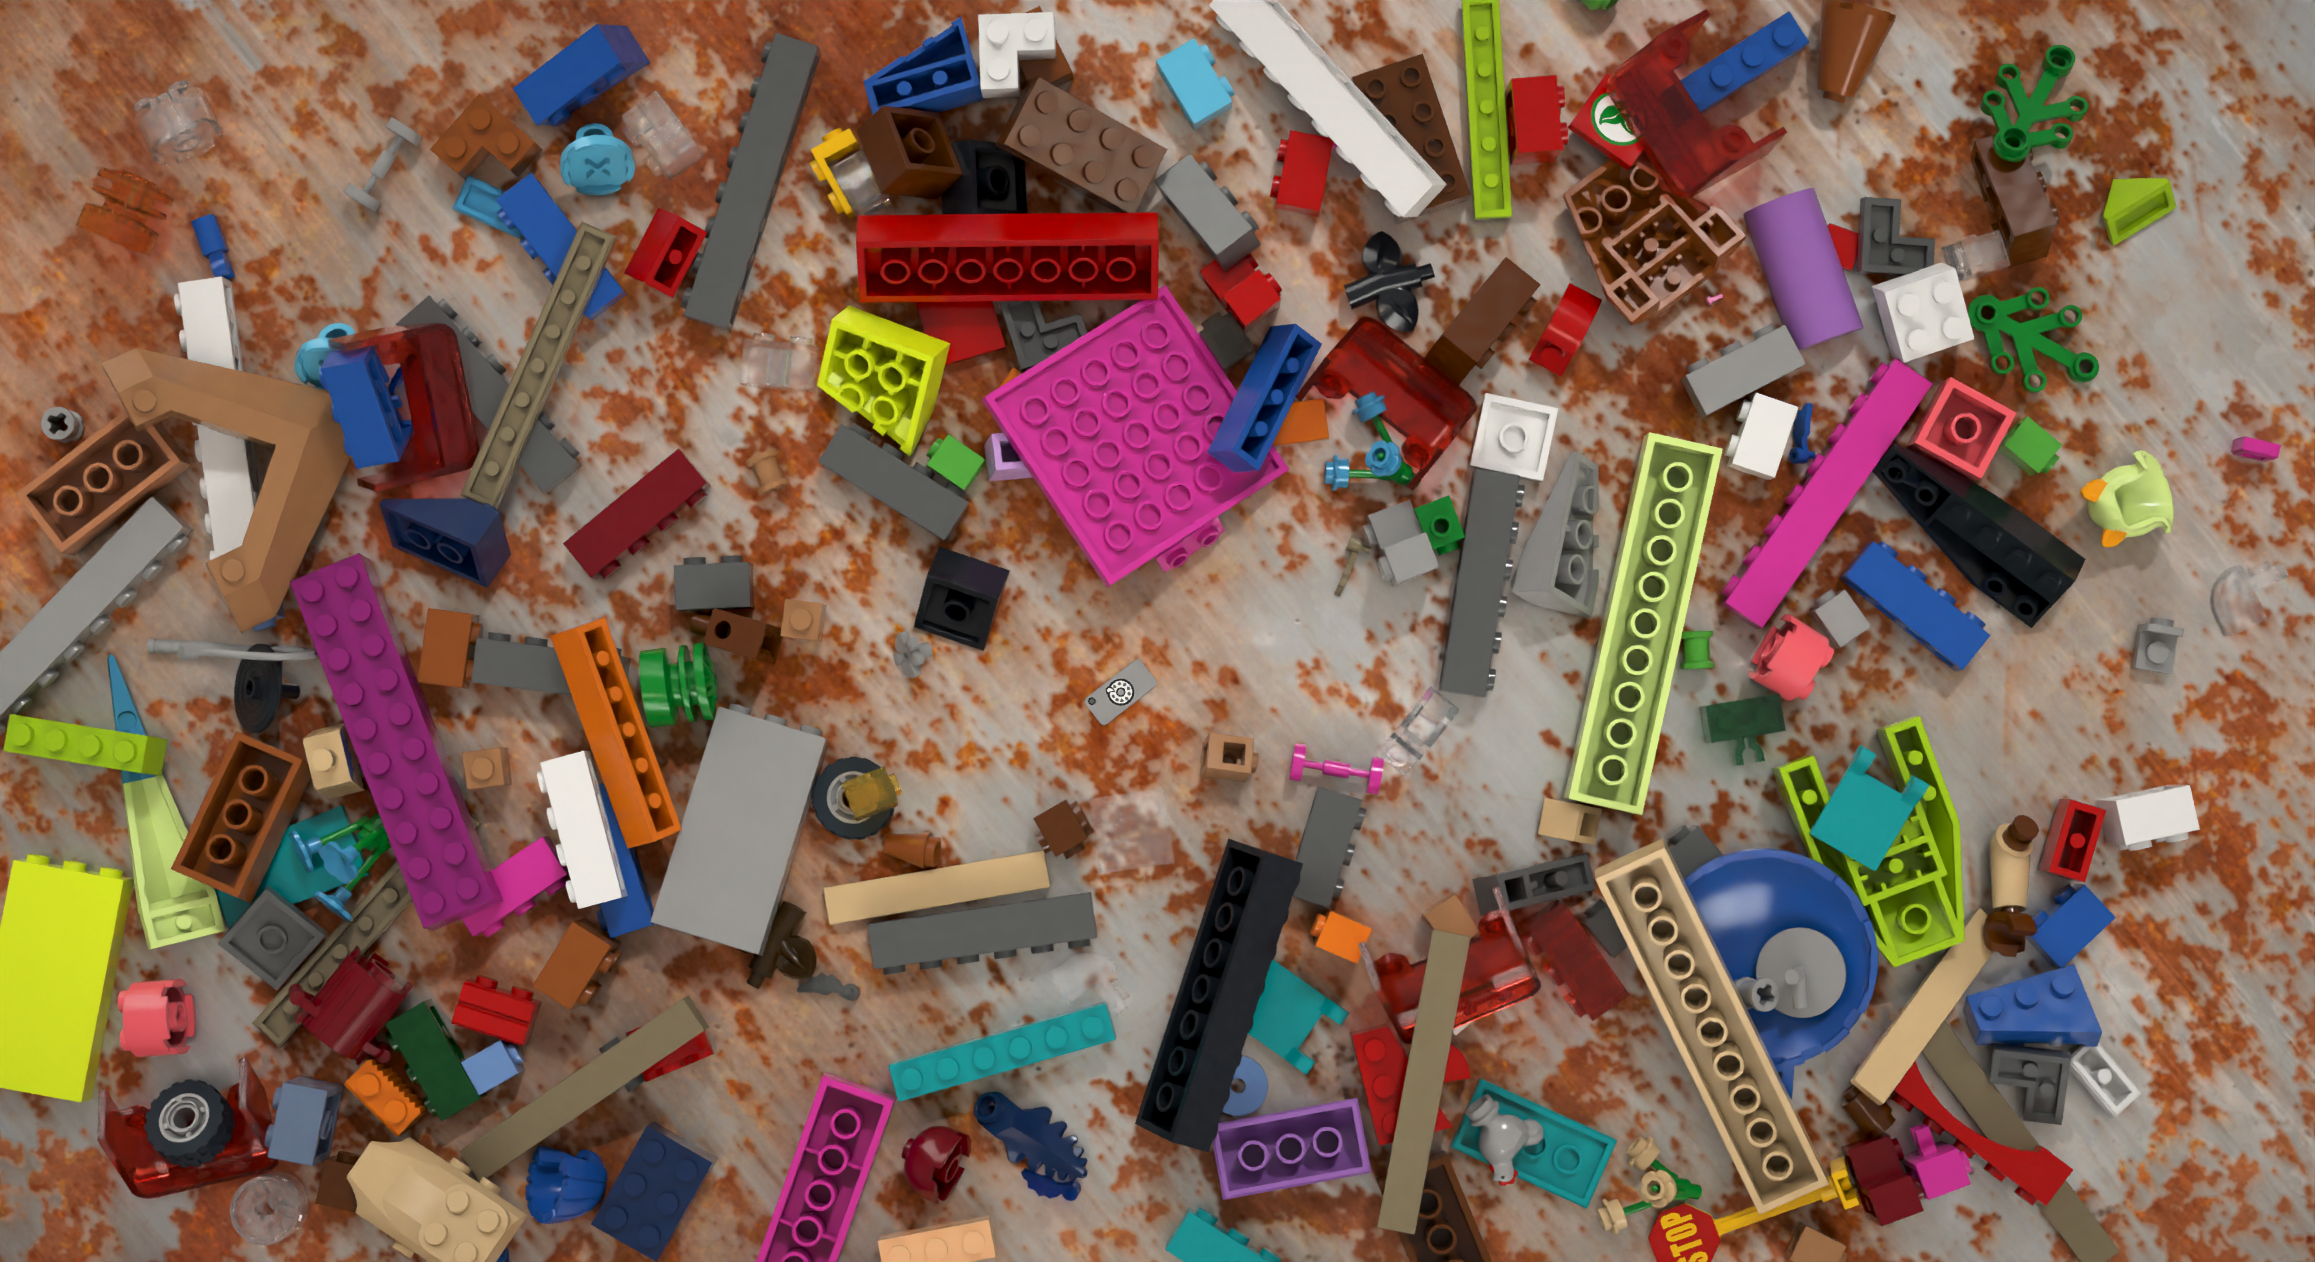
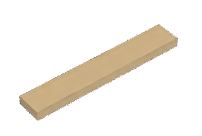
M1042 850L825 887L823 890L829 925L1049 888L1050 881L1045 852Z
M1980 908L1974 910L1964 924L1965 941L1946 948L1850 1080L1853 1085L1877 1105L1885 1103L1994 951L1987 949L1983 938V927L1988 915Z

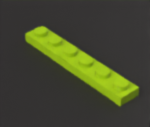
M1461 0L1474 220L1507 219L1512 217L1500 4L1499 0Z

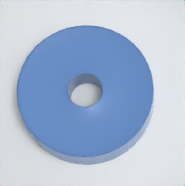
M1242 1055L1240 1065L1235 1071L1233 1080L1242 1079L1245 1082V1088L1241 1092H1235L1230 1086L1229 1099L1222 1111L1233 1116H1243L1257 1110L1264 1102L1268 1091V1081L1263 1068L1254 1059Z

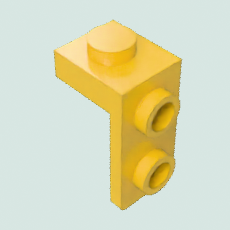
M838 128L823 136V143L811 149L815 160L809 163L819 181L827 179L833 189V192L827 196L837 214L845 211L848 218L851 219L856 215L828 165L858 149L859 145L850 128L845 131Z

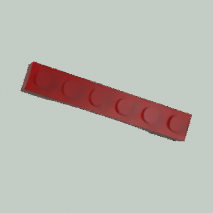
M1887 1029L1883 1030V1032L1876 1039V1041L1873 1043V1045L1870 1047V1049L1867 1051V1053L1864 1055L1861 1061L1857 1064L1858 1066L1862 1065V1063L1868 1057L1870 1052L1879 1042V1040L1887 1031ZM1914 1061L1893 1090L1895 1095L1891 1099L1909 1113L1915 1108L1923 1114L1925 1118L1922 1123L1928 1125L1939 1136L1945 1131L1956 1139L1952 1146L1958 1148L1960 1152L1964 1151L1969 1159H1972L1974 1155L1981 1158L1987 1163L1983 1168L1987 1173L2001 1183L2007 1178L2017 1186L2014 1193L2031 1206L2036 1201L2047 1206L2073 1171L2071 1167L2043 1146L2036 1145L2032 1151L2010 1148L1991 1141L1968 1128L1955 1118L1934 1096L1925 1083L1916 1061Z

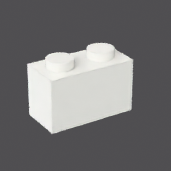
M1759 393L1751 395L1749 401L1743 399L1736 420L1741 422L1737 436L1731 434L1724 453L1725 456L1729 457L1727 467L1766 480L1775 478L1798 407Z

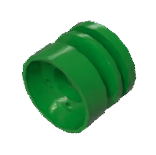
M704 642L694 644L693 661L687 645L679 646L677 663H672L667 648L640 651V686L644 710L650 728L677 725L679 707H684L689 722H697L698 705L704 720L715 719L718 681L715 665Z

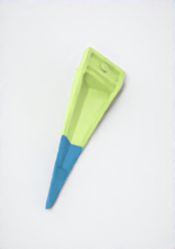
M110 654L107 658L116 731L146 736L116 659ZM121 770L138 914H140L148 950L225 931L214 888L171 869L188 831L163 774L157 776Z

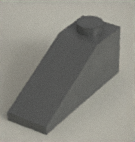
M1588 853L1472 879L1480 916L1506 912L1596 890Z

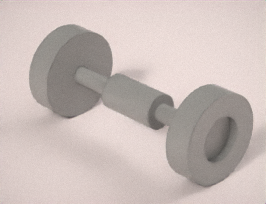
M392 117L385 127L395 133L397 137L388 151L383 150L370 170L372 176L363 190H360L351 183H348L343 191L373 212H376L381 203L368 194L379 178L383 180L396 160L394 154L403 140L417 147L423 139L418 133Z

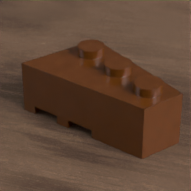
M1995 135L1975 140L1971 161L1984 202L1989 201L1997 220L1996 223L1991 224L1994 236L2002 234L2007 251L2005 257L2001 259L2004 268L2007 269L2047 257L2060 219L2054 203L2049 204L2045 195L2046 183L2040 171L2036 172L2032 164V148L2025 159L2017 162L2006 161L1995 153L1993 148Z
M1505 257L1439 337L1422 361L1457 388L1475 365L1482 369L1494 355L1495 351L1490 347L1496 339L1503 344L1512 333L1516 325L1511 321L1517 313L1524 318L1538 300L1532 295L1541 284Z

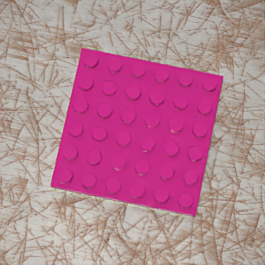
M1166 285L1158 289V300L1138 301L982 399L983 404L1106 588L1289 470L1273 444L1259 471L1233 472L1207 453L1237 391Z

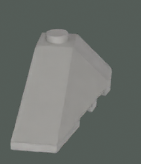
M1577 451L1570 453L1520 556L1513 593L1535 606L1582 617H1592L1599 583V570L1593 569V547H1599V535H1593V514L1599 509V465Z

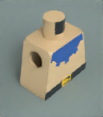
M344 723L313 730L303 738L315 791L328 799L366 790L361 765Z

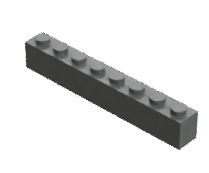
M775 33L773 42L767 41L761 57V62L765 63L762 76H756L752 83L750 97L754 98L750 112L744 111L741 117L738 132L742 133L739 146L732 147L727 161V167L731 168L727 182L722 181L716 194L715 202L720 205L716 217L710 216L705 228L707 232L705 238L708 239L704 253L698 252L694 261L692 272L697 274L693 288H686L682 298L681 308L685 309L684 316L689 320L731 333L819 63L821 51L817 45L779 33Z

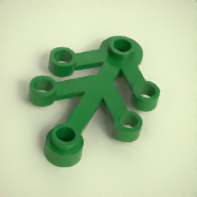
M2054 45L2047 50L2042 62L2045 72L2029 99L2019 79L2021 75L2019 68L2013 64H2003L2000 66L1995 81L1999 87L2006 89L2018 115L2015 125H2012L2003 107L2005 97L1999 91H1987L1980 103L1981 111L1992 117L1998 131L1993 140V148L2000 158L2010 162H2017L2025 159L2031 148L2050 144L2054 148L2063 149L2069 145L2073 137V130L2065 123H2056L2051 129L2028 133L2032 124L2064 117L2072 122L2081 121L2088 110L2087 101L2080 96H2072L2067 101L2043 106L2056 81L2067 76L2072 70L2075 63V54L2069 47ZM2003 74H2009L2013 79H2007ZM1988 101H1994V102H1996L1998 105H1997V106L1990 105V104L1988 103ZM2071 106L2078 107L2081 111H2074L2071 109ZM2055 133H2061L2066 138H2059Z
M2035 287L2029 290L2026 295L2001 302L1991 295H1982L1975 298L1969 304L1967 313L1971 326L1984 334L1991 358L1989 367L1994 374L2004 375L2009 373L2014 367L2013 357L2009 353L2004 352L2000 330L2012 337L2023 374L2022 387L2029 393H2037L2043 390L2047 384L2046 375L2037 368L2032 348L2064 365L2068 377L2075 383H2086L2097 376L2099 363L2095 356L2086 352L2075 354L2039 334L2060 327L2070 329L2077 326L2082 320V312L2077 306L2067 305L2060 309L2058 313L2018 323L2006 315L2027 308L2038 311L2046 307L2050 300L2046 289ZM2034 292L2041 294L2043 297L2041 305H2035L2032 302L2031 296ZM1983 307H1989L1992 310L1993 315L1990 320H1986L1981 316V309ZM2066 310H2070L2075 314V321L2073 323L2065 321L2064 313ZM1998 357L2006 359L2007 368L2005 370L1997 368L1996 359ZM2082 360L2090 364L2088 374L2082 373L2079 369V363ZM2030 375H2036L2039 378L2040 385L2038 388H2033L2029 385L2028 379Z

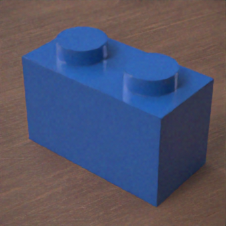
M2085 884L2065 885L2054 895L2053 899L2056 902L2046 912L2041 909L2032 916L2038 932L2034 936H2025V938L2052 967H2064L2116 918Z

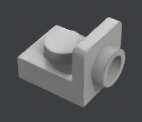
M2151 618L2150 623L2138 624L2131 669L2172 674L2177 638L2183 637L2184 629L2173 627V620L2163 618Z

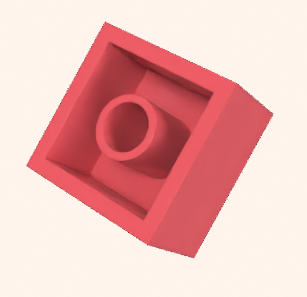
M1950 377L1940 383L1906 447L1971 481H1976L1983 477L2017 413Z

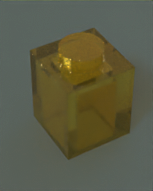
M885 767L842 783V788L856 822L898 806L896 796L902 794L895 774L887 775Z

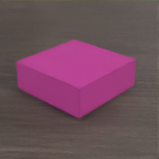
M2244 436L2233 440L2231 452L2234 455L2267 462L2278 458L2281 445Z

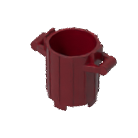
M356 946L346 956L316 996L305 991L300 984H293L289 987L288 993L291 1003L300 1006L293 1015L295 1023L299 1024L302 1022L316 1038L332 1050L346 1058L355 1060L357 1065H360L368 1054L375 1057L379 1063L384 1064L390 1060L391 1055L388 1045L385 1042H379L375 1036L402 1004L413 986L409 981L404 986L400 985L395 980L396 976L387 968L389 962L374 952L371 958L367 959L360 955V947Z

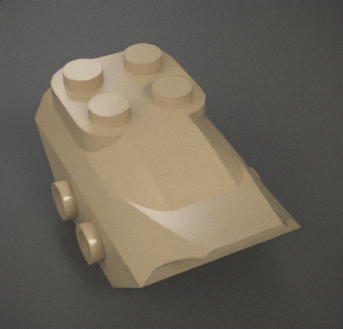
M410 1137L399 1142H370L347 1175V1180L353 1189L357 1201L356 1214L394 1238L395 1242L392 1247L410 1259L416 1253L425 1259L424 1262H496L528 1216L498 1196L501 1188L484 1177L478 1183L468 1176L472 1170L454 1157L450 1163L446 1162Z

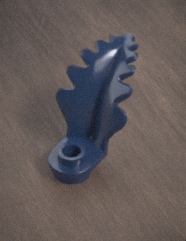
M987 1092L977 1099L974 1105L975 1117L980 1125L993 1136L1003 1141L1008 1160L1011 1163L1017 1164L1027 1157L1028 1169L1031 1172H1037L1042 1164H1044L1045 1175L1048 1178H1053L1057 1171V1176L1061 1181H1064L1068 1175L1069 1180L1072 1182L1076 1178L1084 1179L1087 1176L1088 1172L1085 1165L1088 1160L1080 1158L1084 1153V1148L1079 1146L1073 1148L1078 1141L1075 1135L1062 1138L1067 1128L1065 1121L1049 1124L1052 1116L1050 1108L1044 1106L1033 1109H1021L1000 1092Z

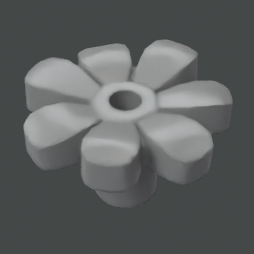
M908 631L897 633L895 648L899 653L893 655L895 664L897 666L902 665V672L907 677H919L921 675L920 665L924 664L925 658L932 656L931 645L928 642L918 644L917 638H910Z

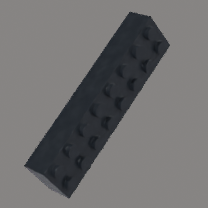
M1228 838L1135 1122L1136 1125L1172 1143L1209 1152L1212 1141L1216 1138L1218 1132V1123L1224 1105L1229 1099L1230 1086L1235 1071L1241 1062V1053L1247 1034L1253 1026V1016L1259 998L1265 989V979L1271 961L1277 952V943L1282 927L1288 919V909L1294 891L1300 882V872L1303 863Z

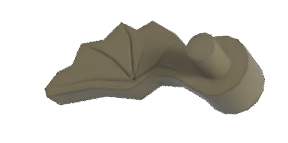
M1353 534L1346 547V550L1351 551V554L1334 593L1338 596L1342 594L1359 550L1367 554L1371 550L1370 546L1363 544L1364 539Z

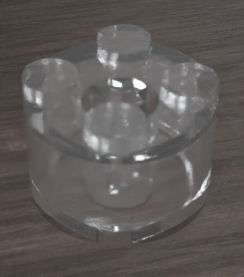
M186 80L175 82L168 87L167 92L155 98L147 97L141 99L134 105L136 111L135 123L153 160L158 164L168 165L165 160L166 158L175 157L178 163L196 158L215 145L213 138L216 134L220 137L223 135V129L205 92L199 87L190 86Z

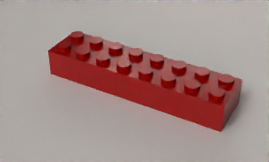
M1158 212L857 215L856 252L860 303L1158 300Z

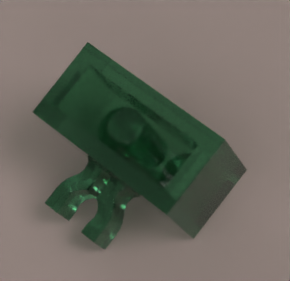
M1780 694L1699 707L1705 743L1726 740L1735 741L1736 746L1733 751L1734 766L1744 765L1742 753L1745 750L1744 738H1747L1748 747L1754 752L1755 762L1765 761L1764 753L1756 741L1757 736L1786 731Z

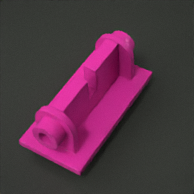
M1216 517L1156 556L1155 559L1164 573L1171 568H1177L1183 565L1189 556L1201 547H1208L1215 543L1220 534L1225 532V529L1219 518Z

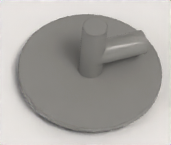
M1797 927L1779 932L1764 945L1757 960L1756 977L1757 979L1769 978L1777 984L1780 996L1775 1007L1776 1010L1788 1016L1808 1018L1822 1014L1838 1001L1846 983V966L1839 948L1830 938L1819 931Z

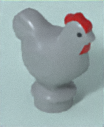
M1486 1094L1468 1107L1466 1115L1470 1118L1471 1125L1481 1126L1477 1144L1479 1151L1489 1163V1169L1493 1173L1492 1180L1498 1181L1501 1186L1514 1184L1518 1172L1513 1168L1512 1159L1523 1146L1538 1144L1543 1139L1544 1129L1536 1120L1526 1119L1523 1121L1513 1115L1499 1114V1103L1497 1100L1494 1101L1489 1094Z

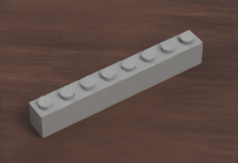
M151 496L0 652V736L7 729L4 724L9 720L10 714L20 715L26 711L33 702L30 697L40 687L45 689L59 676L57 670L66 660L71 662L76 659L85 649L83 643L92 634L98 635L110 624L111 619L109 616L118 607L124 608L136 597L137 592L135 589L144 580L148 582L159 574L163 568L161 562L170 553L175 555L186 546L189 541L187 536L193 528L163 499Z

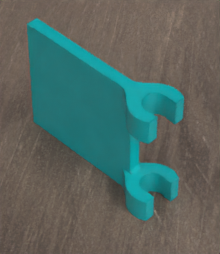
M1859 745L1847 770L1809 834L1876 872L1911 811L1925 794L1929 784L1912 775L1902 793L1894 790L1865 773L1877 754Z
M1272 960L1265 979V989L1259 998L1253 1016V1026L1248 1034L1307 1075L1316 1062L1299 1051V1048L1322 1014H1325L1339 1025H1342L1350 1013L1275 960Z

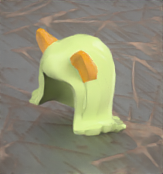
M2139 450L2134 452L2133 457L2136 460L2134 464L2116 467L2107 472L2101 479L2088 482L2080 490L2082 497L2088 500L2087 510L2091 520L2100 528H2103L2100 542L2103 547L2110 548L2116 546L2123 541L2124 537L2145 535L2156 527H2163L2164 534L2171 533L2174 521L2171 489L2157 458L2146 451Z

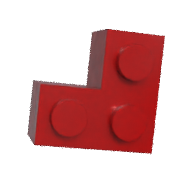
M1251 253L1226 272L1216 260H1213L1199 272L1200 278L1243 335L1279 309L1281 302L1280 292L1282 289L1270 273L1264 276L1259 269L1254 270L1259 265Z

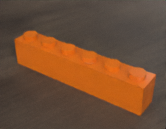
M605 617L550 636L627 848L652 843L682 830Z

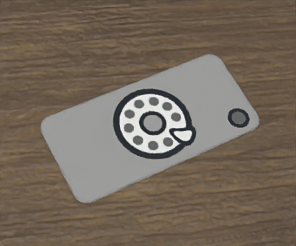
M1136 659L1085 699V704L1102 725H1106L1157 685V681L1142 661Z

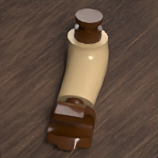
M2018 815L2011 824L1999 826L1995 830L1989 844L1992 908L1994 912L1988 914L1985 919L1983 938L1987 949L1999 952L2002 956L2016 957L2017 953L2024 952L2025 936H2034L2038 932L2032 917L2028 913H2020L2027 909L2030 854L2033 850L2032 840L2039 832L2036 822L2025 815Z

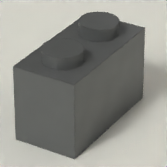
M721 556V563L706 564V557L683 558L684 565H674L675 607L677 611L714 610V608L720 610L755 608L753 564L743 562V556Z

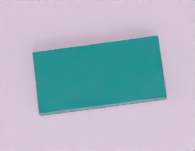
M344 805L287 827L254 900L268 885L293 905L313 898L316 891L325 893L346 885L340 882L336 876H332L326 871L324 860L320 857L319 852L312 855L314 870L307 873L296 854L289 833L295 830L304 841L317 836L320 839L351 825ZM355 832L333 842L338 844L341 849H344L348 845L354 846L358 840ZM362 850L358 852L359 856L353 861L357 870L365 862ZM368 870L363 877L371 875L370 871ZM214 888L228 929H230L251 903Z
M1479 1078L1449 1146L1489 1164L1479 1151L1477 1144L1481 1126L1471 1125L1470 1118L1466 1115V1110L1474 1101L1483 1095L1489 1094L1494 1101L1497 1100L1499 1103V1114L1513 1115L1523 1121L1533 1119L1539 1122L1544 1129L1543 1139L1538 1144L1523 1146L1512 1159L1513 1168L1518 1172L1516 1177L1587 1209L1617 1140Z

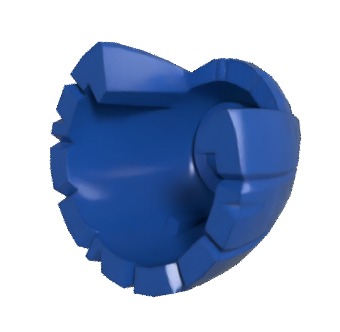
M538 1146L532 1157L534 1162H531L529 1165V1176L526 1178L529 1184L526 1185L525 1193L526 1200L529 1201L527 1206L531 1216L539 1223L554 1224L573 1220L591 1211L602 1200L606 1191L608 1172L603 1160L591 1150H581L574 1157L554 1148Z

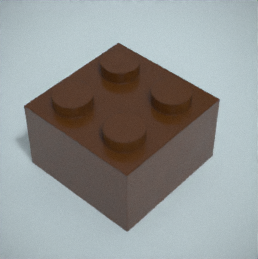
M882 106L857 130L864 153L881 194L938 199L963 175L939 112Z

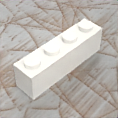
M581 751L540 762L542 771L537 772L538 782L542 793L548 792L551 807L547 808V816L552 830L557 829L561 844L556 845V850L561 866L567 865L570 880L566 881V889L571 903L577 902L578 909L628 896L590 751Z

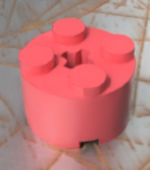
M1786 614L1780 618L1786 623L1780 629L1772 626L1761 641L1751 661L1757 665L1756 671L1749 670L1748 676L1787 701H1792L1796 697L1805 700L1814 688L1815 681L1812 679L1820 667L1824 668L1830 662L1834 649L1829 646V639L1792 615Z
M170 979L134 982L128 990L120 991L118 995V1008L123 1013V1029L120 1032V1045L123 1051H131L136 1057L178 1055L189 1051L191 1046H185L187 1037H194L196 1010L192 994L185 995L181 987L188 986L184 980Z

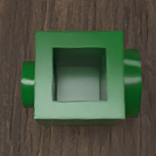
M1449 495L1414 508L1423 533H1427L1432 549L1437 551L1438 556L1459 548L1457 541L1464 539L1465 535Z

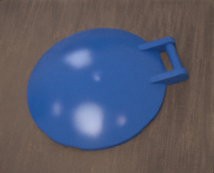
M1771 848L1740 850L1705 863L1684 879L1733 981L1742 977H1750L1756 980L1757 960L1764 945L1779 932L1797 927L1810 928L1830 938L1839 948L1846 966L1844 990L1838 1001L1822 1014L1808 1018H1797L1783 1014L1775 1008L1767 1012H1761L1755 1008L1748 1010L1777 1072H1781L1780 1078L1792 1099L1794 1066L1804 1064V1061L1824 1051L1827 1053L1838 1045L1850 1033L1851 1028L1858 1021L1861 1014H1864L1873 995L1878 972L1876 937L1870 918L1859 897L1839 875L1814 859L1786 850Z

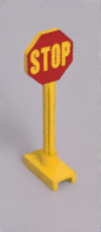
M1844 1156L1830 1161L1831 1175L1827 1176L1829 1185L1760 1215L1756 1207L1752 1206L1714 1219L1711 1214L1686 1202L1661 1210L1648 1236L1656 1261L1711 1262L1721 1242L1720 1236L1724 1233L1819 1200L1826 1202L1838 1197L1845 1210L1859 1205L1858 1192L1855 1184L1851 1185Z

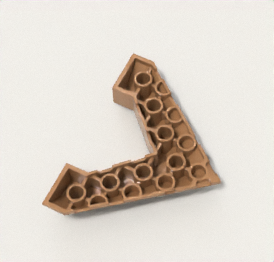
M135 348L102 363L101 365L136 432L172 416L274 450L242 545L206 562V567L241 633L276 617L291 585L290 581H293L351 458V456L347 455L344 448V433L341 425L335 422L332 415V400L329 391Z

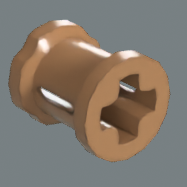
M776 449L759 453L745 461L747 467H752L760 486L757 490L759 496L772 493L790 484L789 479L783 477L775 458L778 455Z

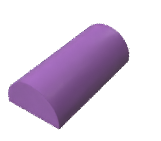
M1814 188L1804 189L1779 197L1743 214L1782 325H1786L1799 351L1864 328Z
M1358 1098L1218 1123V1132L1216 1138L1212 1141L1223 1200L1372 1173Z

